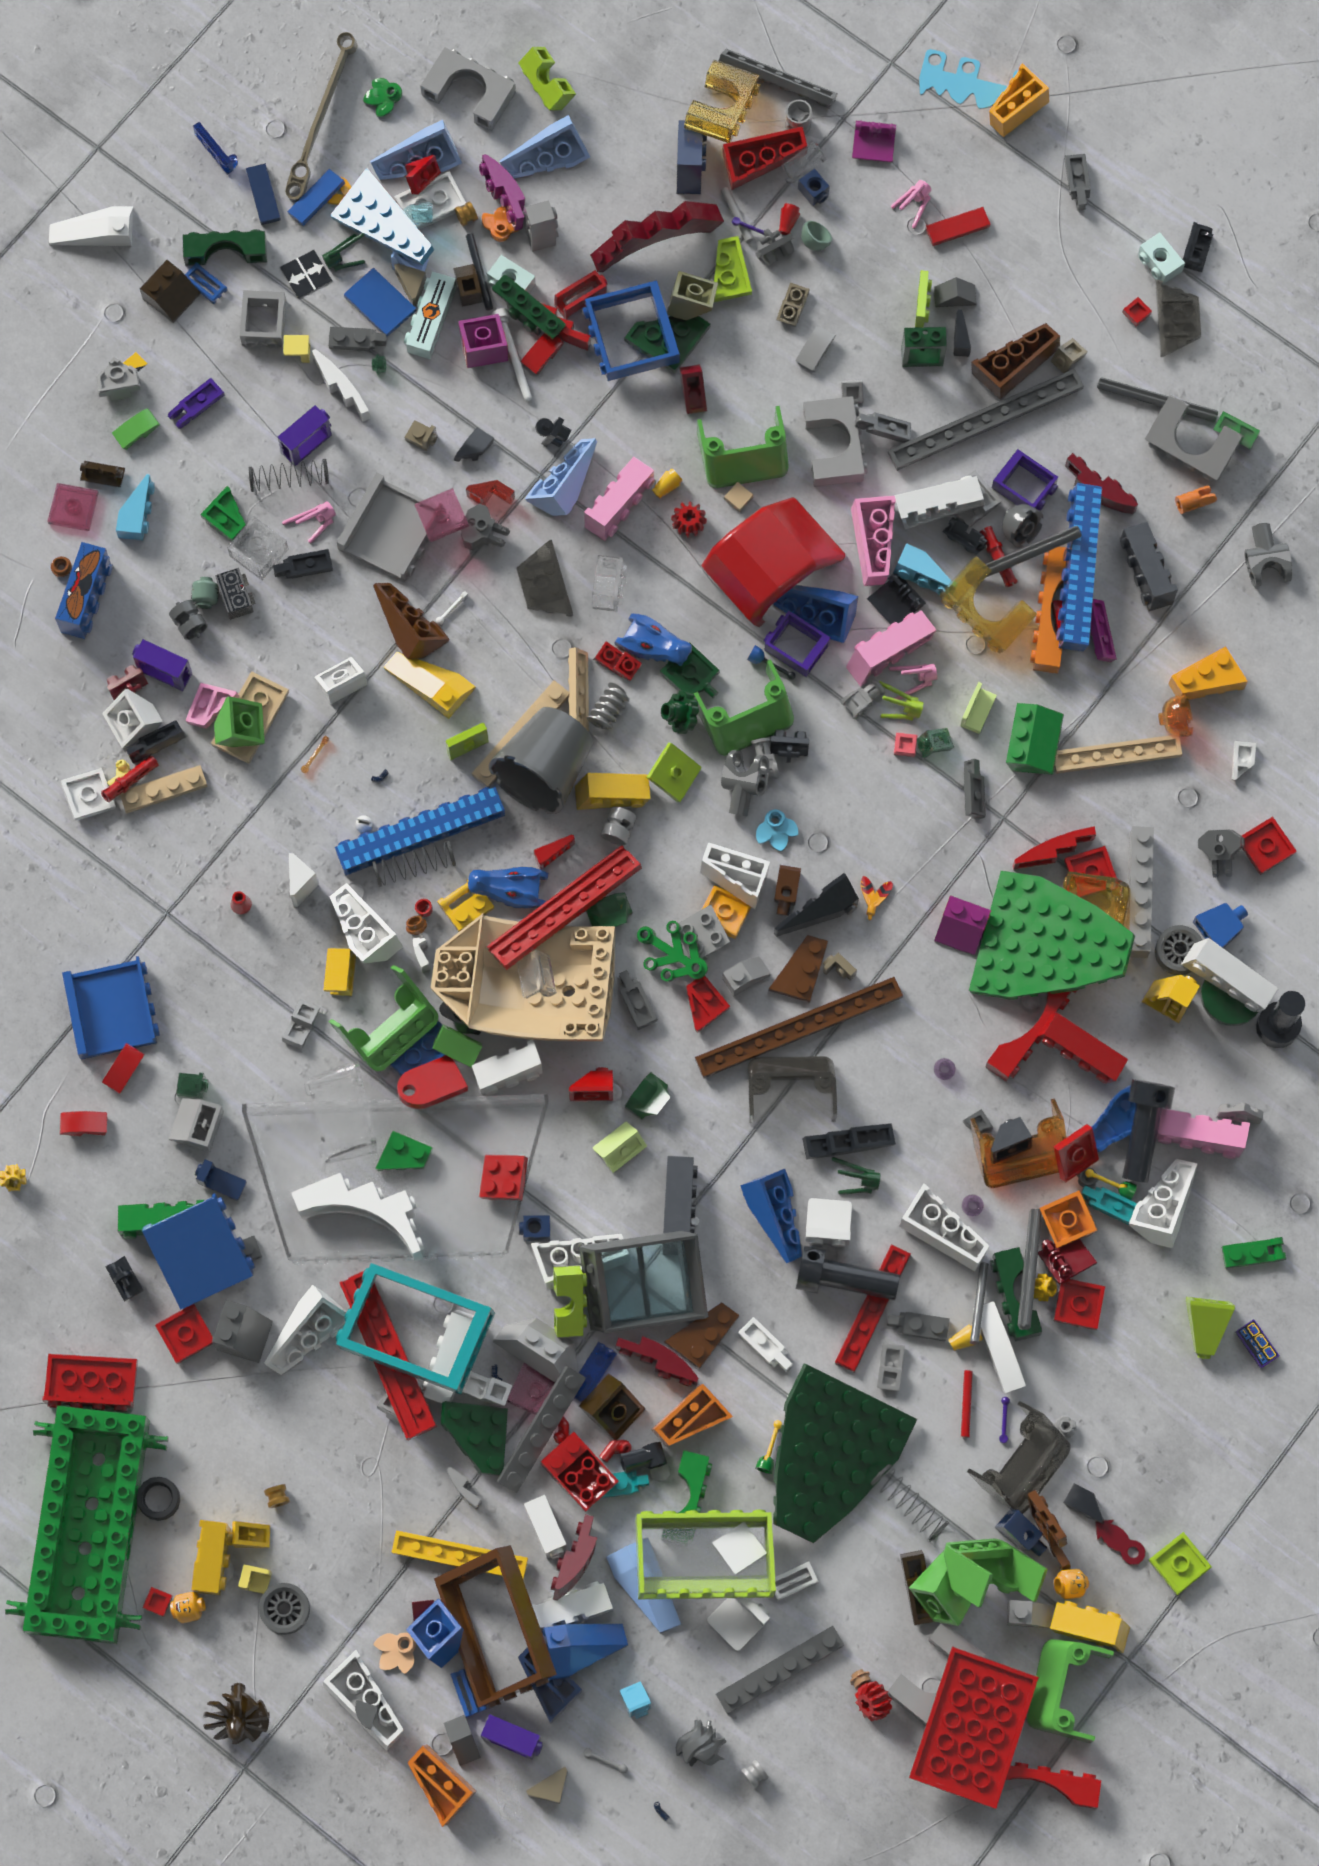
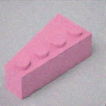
M895 496L855 499L851 507L864 586L884 585L889 576Z
M1162 1108L1157 1139L1158 1142L1163 1144L1178 1143L1180 1147L1185 1149L1195 1147L1207 1154L1217 1152L1223 1154L1222 1156L1225 1158L1235 1159L1240 1157L1245 1149L1250 1123L1242 1122V1126L1234 1125L1232 1120L1229 1119L1215 1122L1210 1116L1196 1115L1195 1118H1191L1190 1113Z

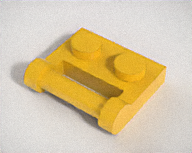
M468 879L466 880L467 883L446 898H441L437 901L440 908L459 932L481 914L486 915L494 909V905L488 897L474 894L455 909H450L449 905L470 891Z

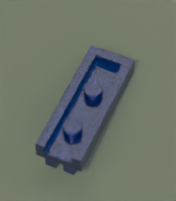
M200 122L193 125L195 136L227 175L234 171L233 169L238 165L237 156L235 154L227 156Z
M597 1343L579 1371L586 1379L574 1397L582 1403L600 1383L617 1356L613 1349L606 1347L603 1343Z

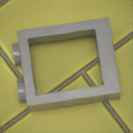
M243 290L240 325L241 344L248 347L265 345L269 348H276L277 346H283L286 312L285 292ZM249 307L278 308L276 333L247 332Z

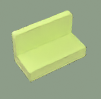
M978 682L960 725L978 734L981 733L997 696L981 689L982 683Z
M624 1122L596 1144L593 1149L604 1160L609 1170L614 1173L646 1148L647 1145L639 1132L628 1122Z

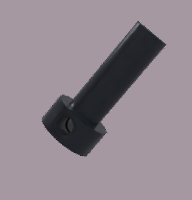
M1287 991L1283 993L1278 1002L1267 1005L1265 1010H1262L1258 1016L1256 1033L1267 1046L1285 1048L1291 1045L1298 1037L1302 1027L1300 1015L1305 1008V999L1299 992Z
M1132 1079L1128 1101L1136 1103L1122 1178L1148 1183L1162 1108H1172L1175 1087Z
M804 1246L796 1289L818 1293L819 1285L895 1301L900 1274L824 1259L826 1250Z

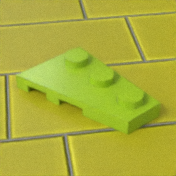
M739 236L718 240L714 282H717L718 286L714 302L752 295Z
M920 271L915 327H924V323L929 321L930 310H926V307H930L931 295H927V292H931L932 280H928L929 271Z

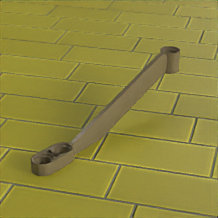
M343 32L337 38V45L341 52L311 126L301 159L292 166L285 192L288 198L295 202L306 192L311 176L307 161L344 69L347 57L355 53L358 48L356 39L349 32ZM345 40H352V44L349 47H343ZM298 167H305L307 170L305 176H296V169ZM294 186H298L301 189L297 197L290 195V189Z

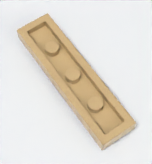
M574 647L569 649L568 658L569 715L579 721L589 732V721L587 720L589 716L588 652Z
M199 765L130 788L126 793H121L120 797L127 814L208 786Z

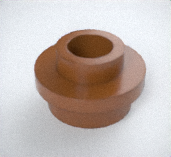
M57 557L51 563V571L57 577H65L72 570V564L66 557ZM60 565L65 566L63 570L58 569Z
M413 916L407 920L406 930L409 934L419 935L426 929L427 922L421 916Z

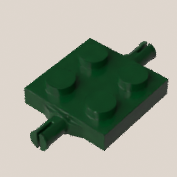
M692 644V651L682 666L668 661L660 670V674L678 691H689L693 695L696 692L705 691L712 699L719 693L710 683L720 673V670Z

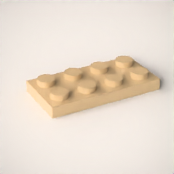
M251 671L239 692V699L262 703L264 737L288 696L289 689ZM215 737L211 742L213 747L250 764L260 746L227 747L215 744Z

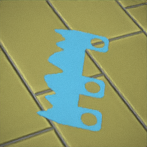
M932 49L926 51L919 77L920 95L930 87H934L938 95H941L947 89L951 98L961 104L973 93L977 106L981 109L992 106L1008 87L977 79L980 62L971 58L962 57L960 59L956 74L943 71L946 54ZM931 54H938L941 57L939 65H931L928 58ZM965 62H972L975 65V70L972 73H965L962 65ZM1016 70V71L1014 72L1013 78L1015 77V75L1017 74V72H1018L1019 70Z

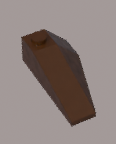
M375 583L373 585L395 642L407 659H423L448 643L450 639L435 621L429 622L422 616L424 612L420 608L416 609L408 604L409 599L391 583Z

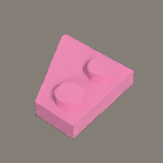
M200 683L185 721L190 725L207 729L217 719L226 697L238 698L239 694L235 691Z

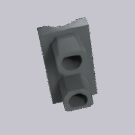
M769 229L764 230L765 237L760 239L762 245L767 242L770 245L762 248L755 254L757 258L761 257L765 264L769 266L778 261L773 251L774 249L779 247L784 257L795 251L791 242L794 238L790 233L776 241L775 238L780 236L779 231L776 230L772 233Z

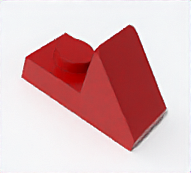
M430 155L405 165L408 174L406 179L411 193L419 195L441 173L435 155Z

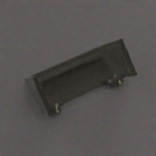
M758 1057L749 1062L747 1068L749 1123H753L754 1119L753 1095L767 1093L770 1089L771 1080H814L815 1088L820 1093L831 1094V1122H836V1075L834 1063L829 1057Z
M1019 1401L1017 1405L1027 1415L1020 1425V1433L1025 1439L1000 1472L989 1469L981 1475L969 1468L967 1473L982 1489L1007 1508L1019 1510L1024 1514L1029 1509L1027 1494L1036 1490L1038 1495L1041 1493L1069 1455L1071 1446L1045 1414Z

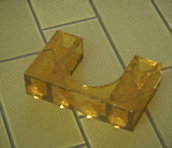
M713 60L707 72L704 87L729 96L735 104L726 108H717L693 100L686 113L684 128L730 143L733 136H738L741 126L739 124L744 123L747 116L746 110H750L753 105V96H757L761 86L758 84L759 75Z
M976 556L964 566L940 593L939 597L947 608H952L957 613L960 621L970 625L973 628L972 632L987 642V646L992 651L1000 654L1006 651L1036 617L1037 613L1021 600L1000 621H989L980 616L974 606V593L992 570Z

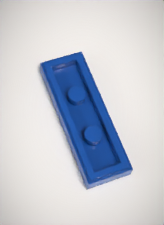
M328 169L287 211L288 214L304 226L345 184L344 180Z

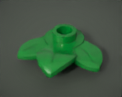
M377 78L372 81L373 89L366 92L363 102L376 106L377 117H383L393 110L394 104L401 99L402 88L397 83H389L385 78Z

